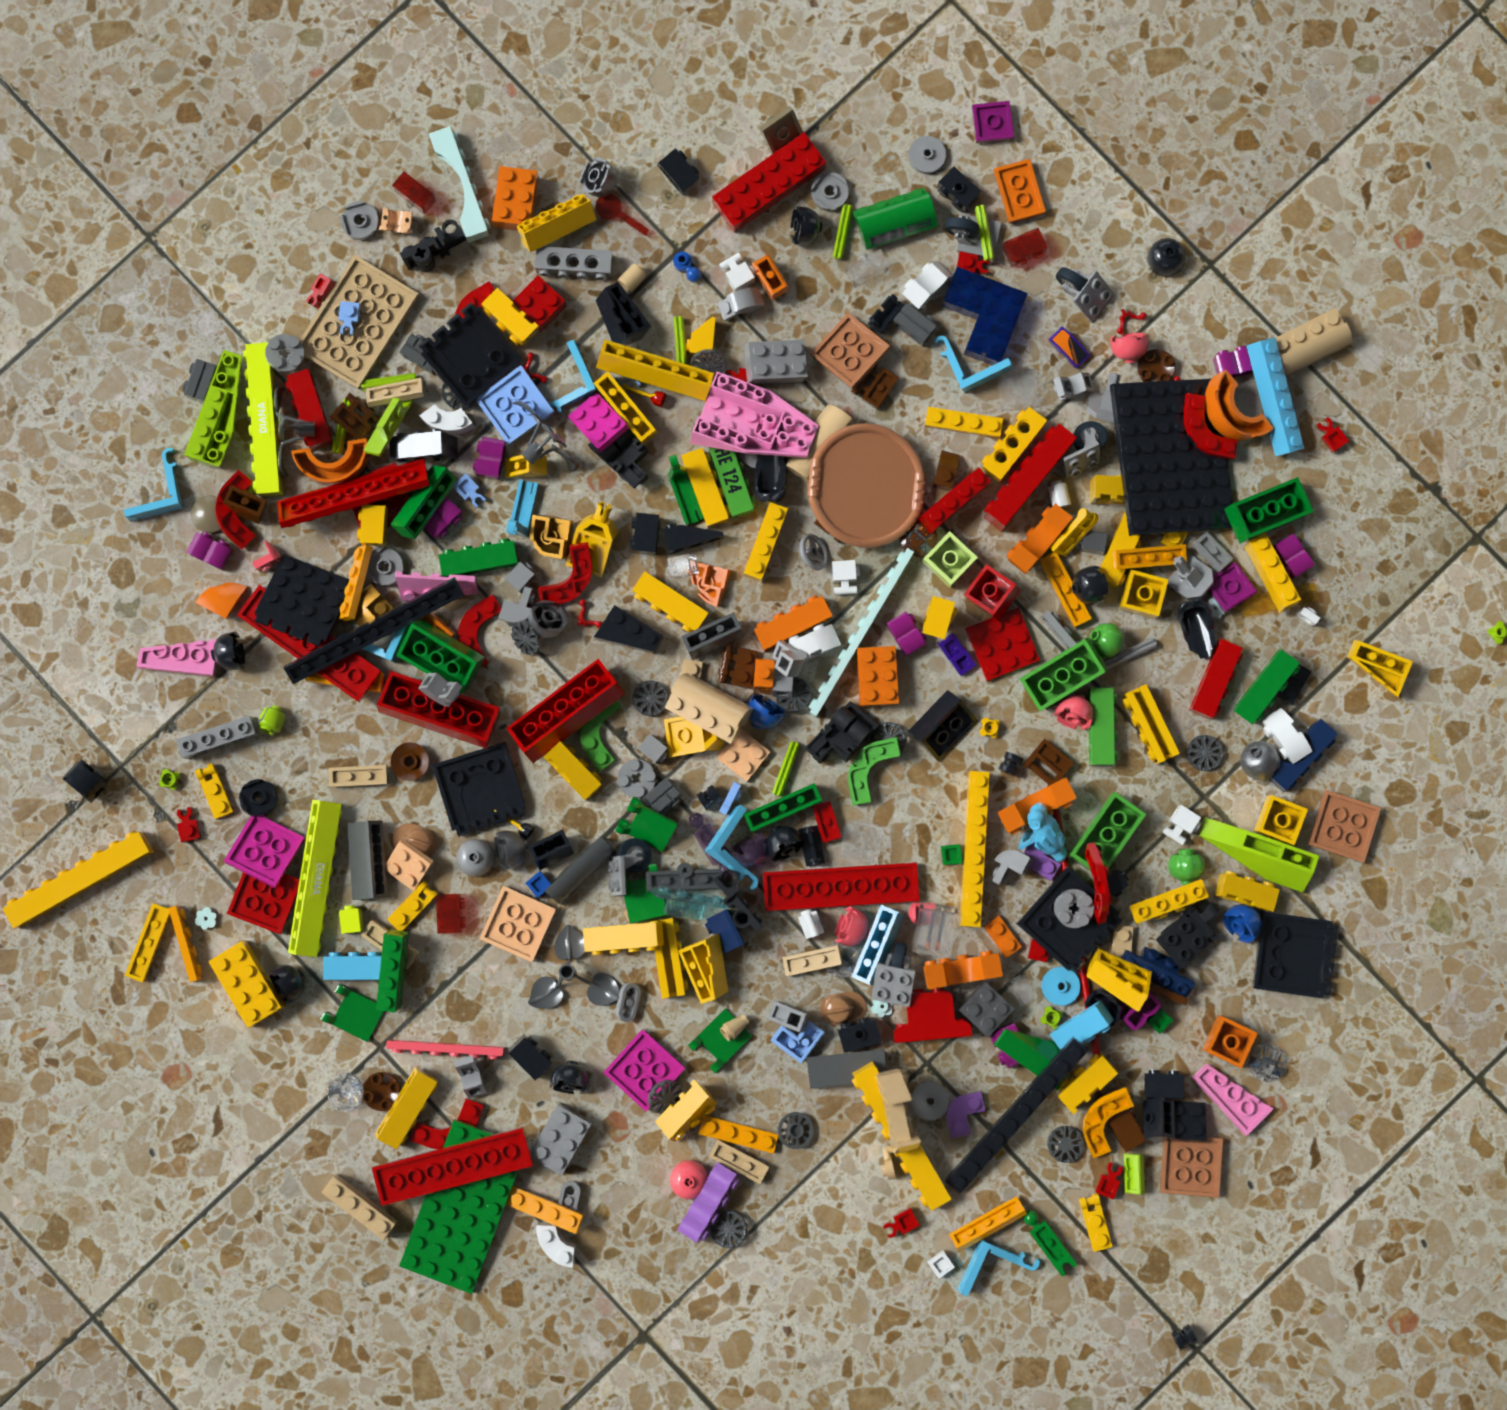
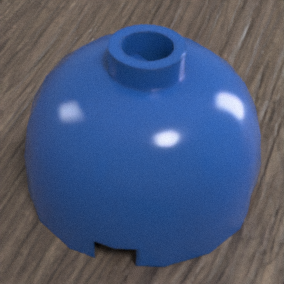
M753 694L748 703L749 706L754 708L749 717V720L752 722L751 725L758 730L762 728L768 730L777 727L786 716V714H783L785 711L773 700L769 699L766 701L763 700V695Z
M1245 904L1234 905L1222 918L1224 926L1229 933L1233 935L1235 932L1239 936L1238 940L1244 943H1251L1262 929L1259 911L1255 907Z

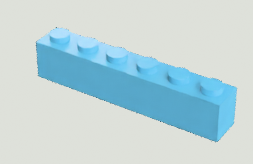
M1276 338L1247 345L1264 415L1274 427L1269 434L1275 457L1304 449Z

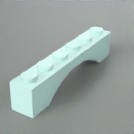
M449 126L429 133L437 157L449 164L462 181L464 207L460 223L468 243L490 236L488 229H491L488 219H483L481 212H484L481 200L477 201L475 195L478 194L475 183L471 184L469 180L472 174L469 166H464L463 160L466 158L463 149H458L457 143L460 141L456 131L452 132Z

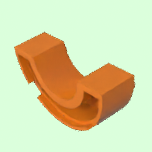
M1227 370L1212 377L1205 393V407L1208 418L1219 433L1226 438L1244 442L1267 434L1274 429L1263 414L1248 417L1238 410L1234 401V392L1238 383Z
M367 438L348 441L345 455L333 463H323L317 460L311 448L291 451L297 467L309 479L325 486H331L358 477L364 471L370 458V454L364 452V448L369 441Z
M1056 503L1052 508L1048 506L1041 514L1043 516L1042 520L1036 528L1032 526L1025 534L1027 536L1025 541L1020 540L1006 555L1008 561L1025 575L1034 567L1073 519L1070 514Z
M1063 778L1000 810L997 814L1007 833L1011 832L1014 835L1022 831L1021 826L1026 825V827H1029L1027 816L1034 804L1043 803L1046 805L1047 813L1052 815L1054 814L1052 810L1060 806L1065 809L1073 805L1072 800L1077 797L1067 778Z
M992 950L980 952L981 956L969 958L968 954L957 956V960L950 961V957L938 959L939 963L936 960L926 961L923 969L927 990L1002 977L999 953L992 954Z

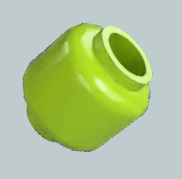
M272 705L271 707L263 708L257 724L262 732L274 735V733L281 731L286 716L282 713L280 707Z

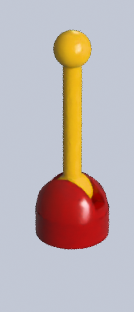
M626 383L621 385L624 391L629 390L649 397L655 406L662 407L665 402L666 393L655 391L653 394H649L629 387Z

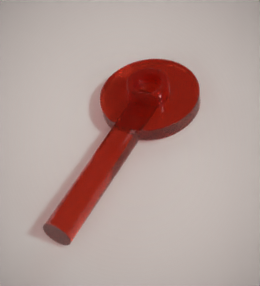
M608 194L597 199L595 208L597 214L602 219L613 220L618 217L646 236L650 230L621 211L622 204L616 195Z

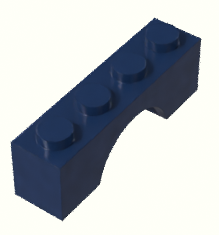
M1322 719L1316 720L1304 733L1313 752L1294 764L1281 761L1279 769L1277 768L1274 775L1268 779L1281 791H1286L1287 789L1290 791L1297 784L1295 780L1300 775L1303 777L1310 770L1308 766L1313 761L1316 763L1323 756L1321 752L1326 747L1329 749L1336 742L1334 738L1338 734Z

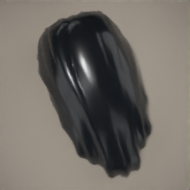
M757 454L753 486L754 493L761 502H779L784 498L787 490L784 456Z
M1200 598L1183 602L1178 610V621L1184 639L1190 651L1198 654L1200 659H1207L1208 656H1211V651L1216 645V631L1212 610L1207 602Z

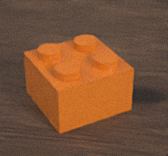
M1217 1015L1202 1051L1242 1069L1258 1033L1228 1018Z

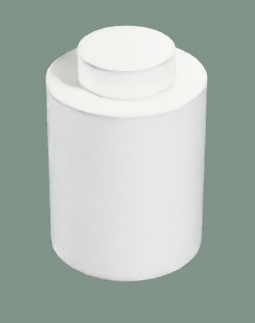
M1061 480L1050 483L1051 486L1048 487L1052 506L1056 503L1062 509L1070 507L1072 504L1067 484L1062 483Z

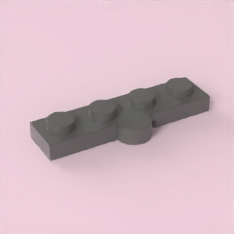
M681 863L676 868V871L646 872L647 892L720 889L713 879L721 874L723 869L693 870L689 863Z

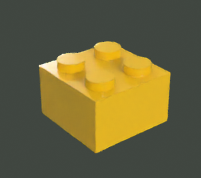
M1130 570L1127 574L1118 609L1153 619L1158 618L1169 579Z
M1269 795L1265 799L1253 832L1293 846L1296 843L1308 809Z

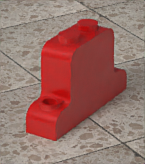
M943 987L934 988L931 992H924V989H913L910 1007H906L907 1023L896 1024L897 1027L893 1031L894 1043L972 1036V1028L966 1021V1018L955 1019L953 996L950 992L945 991Z

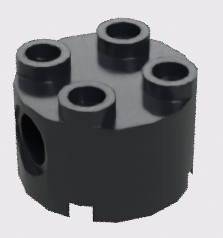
M81 759L72 766L62 779L92 803L107 787L108 781L97 771L93 774L94 769Z

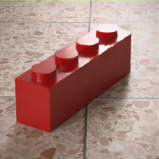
M305 369L287 375L288 382L285 383L288 392L293 395L294 399L291 402L294 410H298L299 417L297 419L315 422V437H304L305 445L309 446L312 450H316L333 444L334 440L311 371Z
M978 467L923 513L919 521L932 534L982 492L991 480Z
M1224 639L1217 641L1188 711L1209 720L1214 716H1218L1221 706H1219L1221 698L1225 699L1228 693L1227 684L1229 681L1232 682L1236 673L1234 671L1236 663L1239 664L1243 657V653H1241L1242 647Z

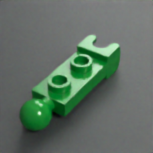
M1033 1210L1027 1211V1215L1023 1216L1025 1224L1033 1227L1029 1233L1062 1277L1065 1276L1063 1264L1070 1263L1072 1267H1077L1076 1262L1046 1221L1043 1220L1039 1223L1038 1214Z

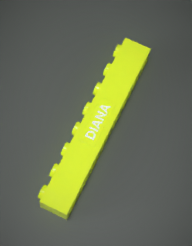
M268 342L245 344L246 350L243 351L244 361L247 362V369L244 370L245 379L248 380L246 396L250 401V406H247L248 417H251L249 434L252 436L253 441L250 444L251 455H254V462L251 463L253 474L255 473L253 490L260 497L283 495L282 474L278 466L280 446L278 420L276 419L274 406V368L267 363L265 357V349Z
M312 800L288 949L290 954L317 957L321 948L319 941L324 929L323 916L327 910L326 897L330 891L329 879L333 872L332 860L336 854L335 841L339 835L338 822L342 816L341 804Z

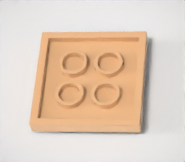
M503 886L480 936V940L533 962L556 908Z

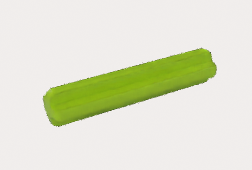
M843 204L833 252V258L838 260L843 259L853 207L848 204Z
M978 205L975 208L977 223L979 224L983 257L985 261L993 260L995 256L986 206Z
M676 316L673 318L677 362L687 364L684 318Z
M415 373L367 379L363 380L361 388L365 392L366 388L417 379Z
M344 398L343 402L349 406L350 402ZM338 424L332 452L342 454L347 431Z
M791 741L772 791L774 795L782 796L800 747V744Z

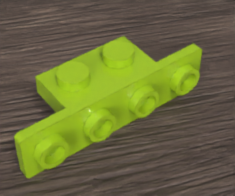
M393 397L364 448L365 453L376 456L382 455L414 399L401 401L399 398Z

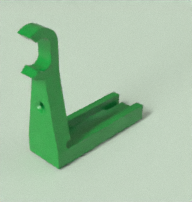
M676 454L669 456L671 467L667 475L686 526L690 525L686 514H688L691 524L699 522L695 511H697L700 521H703L704 518L685 467L679 464Z

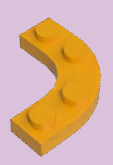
M1126 1087L1098 1099L1089 1108L1084 1117L1083 1135L1093 1159L1111 1152V1148L1104 1135V1126L1108 1119L1119 1112L1134 1107Z

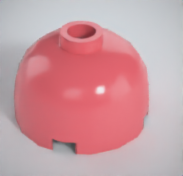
M1143 333L1122 334V338H1117L1116 335L1110 337L1112 352L1117 358L1124 359L1125 363L1137 362V358L1142 357L1147 352L1149 343L1148 333L1144 335Z
M1083 695L1067 696L1059 702L1054 717L1057 716V721L1066 727L1075 729L1076 726H1082L1081 730H1086L1091 727L1093 722V706Z
M849 906L844 910L847 911L846 915H841L836 925L835 936L838 939H835V942L851 947L867 939L870 928L867 916L860 910Z
M684 1160L678 1163L672 1170L670 1186L673 1192L680 1198L686 1200L696 1199L703 1189L708 1173L699 1162Z

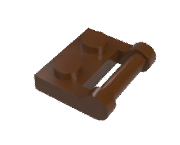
M1044 738L1024 761L1022 766L1026 769L1029 768L1046 782L1047 786H1050L1061 780L1074 763ZM1034 759H1039L1043 764H1045L1049 769H1051L1056 774V776L1054 778H1051L1046 772H1044L1040 767H1038L1033 762Z

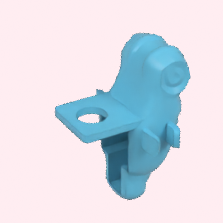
M1043 803L1034 804L1027 816L1031 830L1022 835L1018 849L1022 850L1035 842V847L1039 851L1042 850L1045 854L1051 855L1057 862L1065 860L1068 853L1065 848L1066 838L1061 832L1059 824L1047 813L1046 805Z

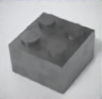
M983 981L958 1010L985 1036L989 1037L1014 1008L987 982Z

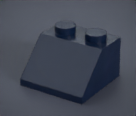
M728 909L706 919L708 923L705 926L709 934L713 933L715 935L719 933L723 954L744 944Z

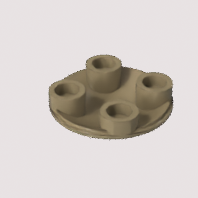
M203 496L192 506L191 520L200 531L214 533L221 530L215 516L217 496Z

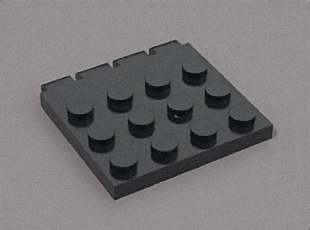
M469 303L461 310L464 318L457 313L446 322L450 328L449 331L443 325L432 334L435 342L428 337L418 345L423 351L420 355L464 408L523 360L480 306L476 308L472 303Z
M283 554L254 612L256 615L255 622L267 627L273 622L271 625L272 629L285 634L290 629V636L303 641L307 635L308 643L320 647L322 642H327L340 615V607L345 599L344 591L349 583V579Z
M506 742L432 765L452 831L456 830L458 837L472 833L471 825H473L475 832L490 827L489 819H491L493 826L507 822L506 814L508 813L512 820L525 816L523 808H526V804Z
M1067 866L1016 924L1067 971L1072 969L1075 973H1078L1085 965L1081 957L1083 956L1089 960L1098 950V947L1093 943L1096 942L1101 946L1111 935L1107 928L1109 927L1114 931L1122 923V920L1118 917L1120 913L1109 904V915H1107L1106 923L1098 924L1093 913L1089 923L1085 926L1069 928L1063 925L1054 913V903L1059 895L1068 889H1079L1090 896L1092 902H1094L1095 890ZM1073 903V906H1069L1072 914H1075L1079 909L1076 903Z
M1262 911V929L1258 937L1252 988L1323 998L1324 995L1331 996L1332 982L1325 980L1326 977L1333 978L1334 963L1328 962V958L1335 959L1337 943H1330V939H1338L1339 926L1332 925L1333 921Z

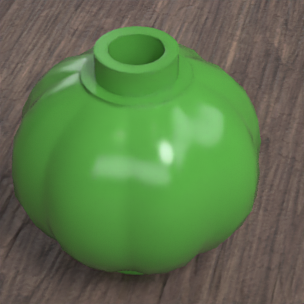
M1102 623L1090 634V640L1101 658L1115 657L1123 648L1124 635L1115 624Z
M1178 849V853L1171 856L1168 862V869L1173 878L1181 881L1182 885H1186L1202 876L1205 870V862L1200 854L1194 853V849Z

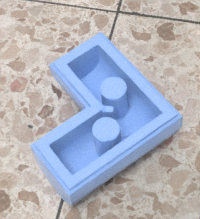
M809 1020L803 1032L798 1036L781 1025L770 1041L802 1064L825 1032Z

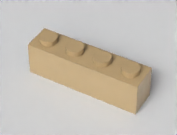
M338 1174L332 1177L321 1192L382 1240L390 1234L399 1222Z

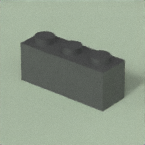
M733 612L681 637L691 659L694 660L744 637V634Z

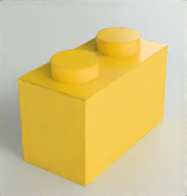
M380 505L362 506V510H359L358 519L361 521V529L357 530V540H360L362 545L386 547L388 508Z

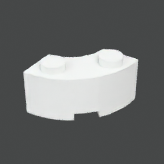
M938 261L928 262L922 268L923 272L914 280L911 278L904 286L906 289L902 294L918 309L929 302L931 297L936 292L938 293L953 277Z
M434 404L419 415L431 429H442V432L447 434L459 435L475 428L462 408L447 412L439 409Z
M820 624L813 628V632L799 637V635L788 639V644L796 650L801 649L806 653L805 662L827 653L841 645L832 624L825 627L824 624Z
M1282 708L1262 719L1265 726L1263 728L1264 733L1267 737H1271L1280 748L1279 753L1284 760L1288 759L1294 764L1313 752L1303 733L1296 730L1294 721Z
M538 1222L536 1225L537 1237L545 1254L554 1262L573 1268L576 1244L566 1241L559 1232L558 1226L548 1222Z

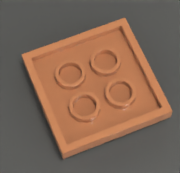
M847 313L810 355L853 390L891 348L890 345L850 313Z
M1324 790L1307 845L1365 863L1381 808Z
M1207 1137L1206 1143L1163 1141L1159 1192L1219 1198L1223 1138Z

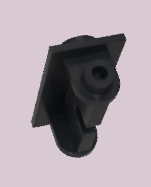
M894 294L888 296L881 304V307L884 309L883 312L877 309L869 318L868 324L870 328L882 333L905 304L897 301L898 298Z
M818 826L799 829V833L805 842L803 853L806 867L825 863Z

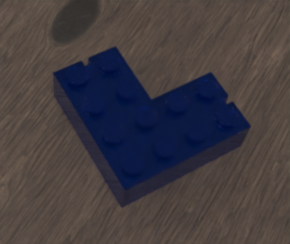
M957 266L942 307L977 320L964 355L980 360L982 353L986 355L983 362L993 366L1003 359L1028 293Z

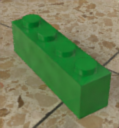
M431 466L428 471L430 485L423 489H416L391 523V526L402 537L412 539L418 537L458 480L446 467Z
M510 539L499 540L497 544H491V542L481 543L480 547L475 548L473 546H464L459 551L447 549L442 551L443 554H438L443 577H448L450 574H477L514 567L519 563L516 544L514 541H510Z
M1280 647L1233 708L1234 712L1252 725L1255 721L1259 722L1265 714L1263 712L1267 706L1271 707L1277 699L1275 697L1279 690L1282 692L1288 685L1287 679L1290 675L1295 676L1299 671V660Z
M815 783L747 812L744 814V817L752 833L822 802Z
M390 929L384 933L376 1010L395 1013L402 1006L409 932Z

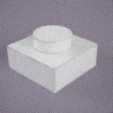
M1303 607L1296 614L1297 617L1310 626L1315 625L1320 619L1317 616V612L1310 607Z
M943 1250L927 1261L939 1279L955 1268Z

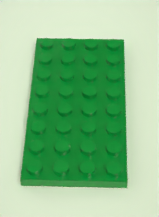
M454 1119L443 1148L494 1135V1133ZM518 1170L426 1194L399 1267L472 1294Z

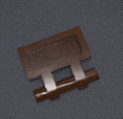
M878 364L851 390V393L856 396L860 390L865 392L862 400L875 409L879 408L899 379V377L884 367L879 373L875 371ZM870 377H873L874 381L870 387L867 386L865 383Z
M348 393L345 398L350 402V405L347 406L344 402H341L330 418L356 440L363 439L372 428L367 423L368 419L375 423L379 417L371 407L365 406L358 396L355 397ZM357 408L363 413V416L360 417L353 410Z
M725 645V650L721 655V658H723L721 668L718 669V682L725 683L726 677H732L731 685L750 689L757 651L739 647L738 653L732 654L733 646ZM730 660L736 661L734 671L728 670Z

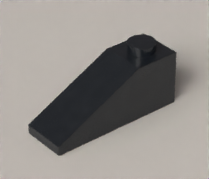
M676 523L665 526L666 529L662 530L669 555L724 539L723 532L676 525Z

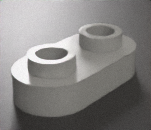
M625 983L620 989L615 1013L617 1018L624 1022H630L636 1016L641 991L639 986L634 983ZM624 1008H626L625 1014L622 1013Z
M567 1181L561 1188L558 1204L577 1211L581 1188L577 1182ZM569 1187L574 1188L575 1192L573 1194L568 1193Z

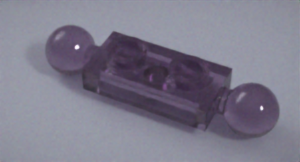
M695 812L689 816V824L697 828V831L693 834L705 852V849L716 833L710 823L704 826L703 816ZM705 852L713 866L719 864L720 874L730 870ZM726 873L724 877H730L733 873Z

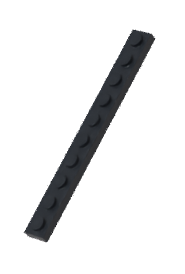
M454 577L283 666L292 684H295L464 596V592Z
M1073 1036L945 1178V1182L961 1194L1089 1051L1088 1048Z

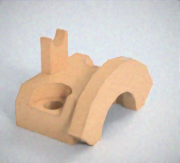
M383 208L382 222L379 230L412 234L413 212Z

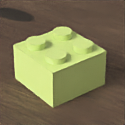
M949 531L923 558L922 563L950 588L978 557Z

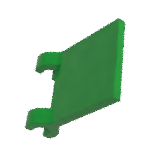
M633 797L627 810L631 813H637L631 825L626 819L621 818L615 831L619 834H628L634 838L641 839L648 845L663 852L678 823L644 806L638 798Z
M656 863L648 865L650 872L658 871ZM625 871L626 895H624L630 924L668 915L663 891L647 892L646 878L629 882L628 874Z
M338 984L335 992L343 995L344 999L335 1016L325 1011L320 1020L368 1042L384 1011L376 1010V1002L350 990L342 984Z
M726 1008L688 1044L692 1051L700 1044H703L717 1059L709 1067L714 1073L752 1037L744 1028L735 1040L731 1039L728 1041L720 1032V1028L723 1027L722 1024L735 1019Z

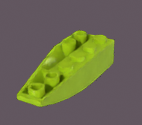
M223 350L184 456L190 461L208 467L220 468L234 433L242 356Z
M1206 817L1203 820L1198 835L1265 880L1302 893L1313 876L1319 859V855Z

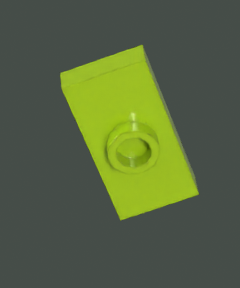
M1124 1154L1125 1193L1145 1194L1144 1154Z

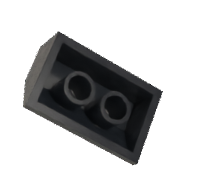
M947 690L908 732L939 762L978 720L961 699Z

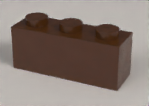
M1112 1088L1094 1099L1095 1102L1103 1096L1117 1091V1089ZM1132 1108L1113 1115L1107 1121L1125 1152L1146 1141L1144 1139V1128L1141 1124L1137 1125L1135 1122L1136 1114Z

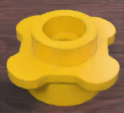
M983 718L981 720L982 729L979 731L980 735L996 738L998 736L997 730L1000 726L999 720Z

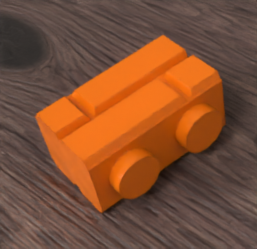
M769 254L752 263L757 278L765 291L768 292L771 300L778 298L788 291L787 283Z

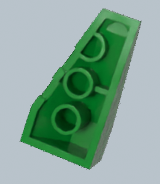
M1004 1029L994 1043L997 1048L1036 1076L1060 1051L1057 1044L1052 1040L1029 1036L1009 1029ZM1068 1073V1074L1066 1075V1077L1058 1084V1086L1055 1088L1056 1090H1058V1089L1060 1088V1086L1062 1085V1083L1064 1082V1080L1067 1078V1076L1069 1075V1073Z

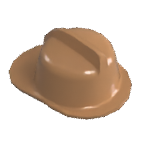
M402 824L396 828L393 834L395 847L403 838L428 857H431L438 848V839L434 832L415 824Z
M844 992L827 996L820 1005V1014L823 1020L831 1025H841L847 1022L854 1023L859 1021L866 1012L864 998L855 992Z

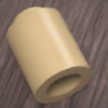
M633 263L620 276L618 282L629 293H632L647 277L645 274L647 271L641 264L638 263L636 265Z

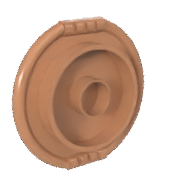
M854 424L831 434L815 452L810 461L807 497L815 517L833 537L852 546L875 548L898 540L916 523L923 511L926 474L918 454L901 435L881 425Z

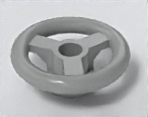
M805 535L801 539L799 546L802 561L813 570L824 569L828 563V551L824 542L816 535ZM809 540V545L805 548V544ZM816 543L819 545V547H820V549H821V551H822V555L819 553L818 549L816 548ZM818 560L821 564L816 565L812 561Z

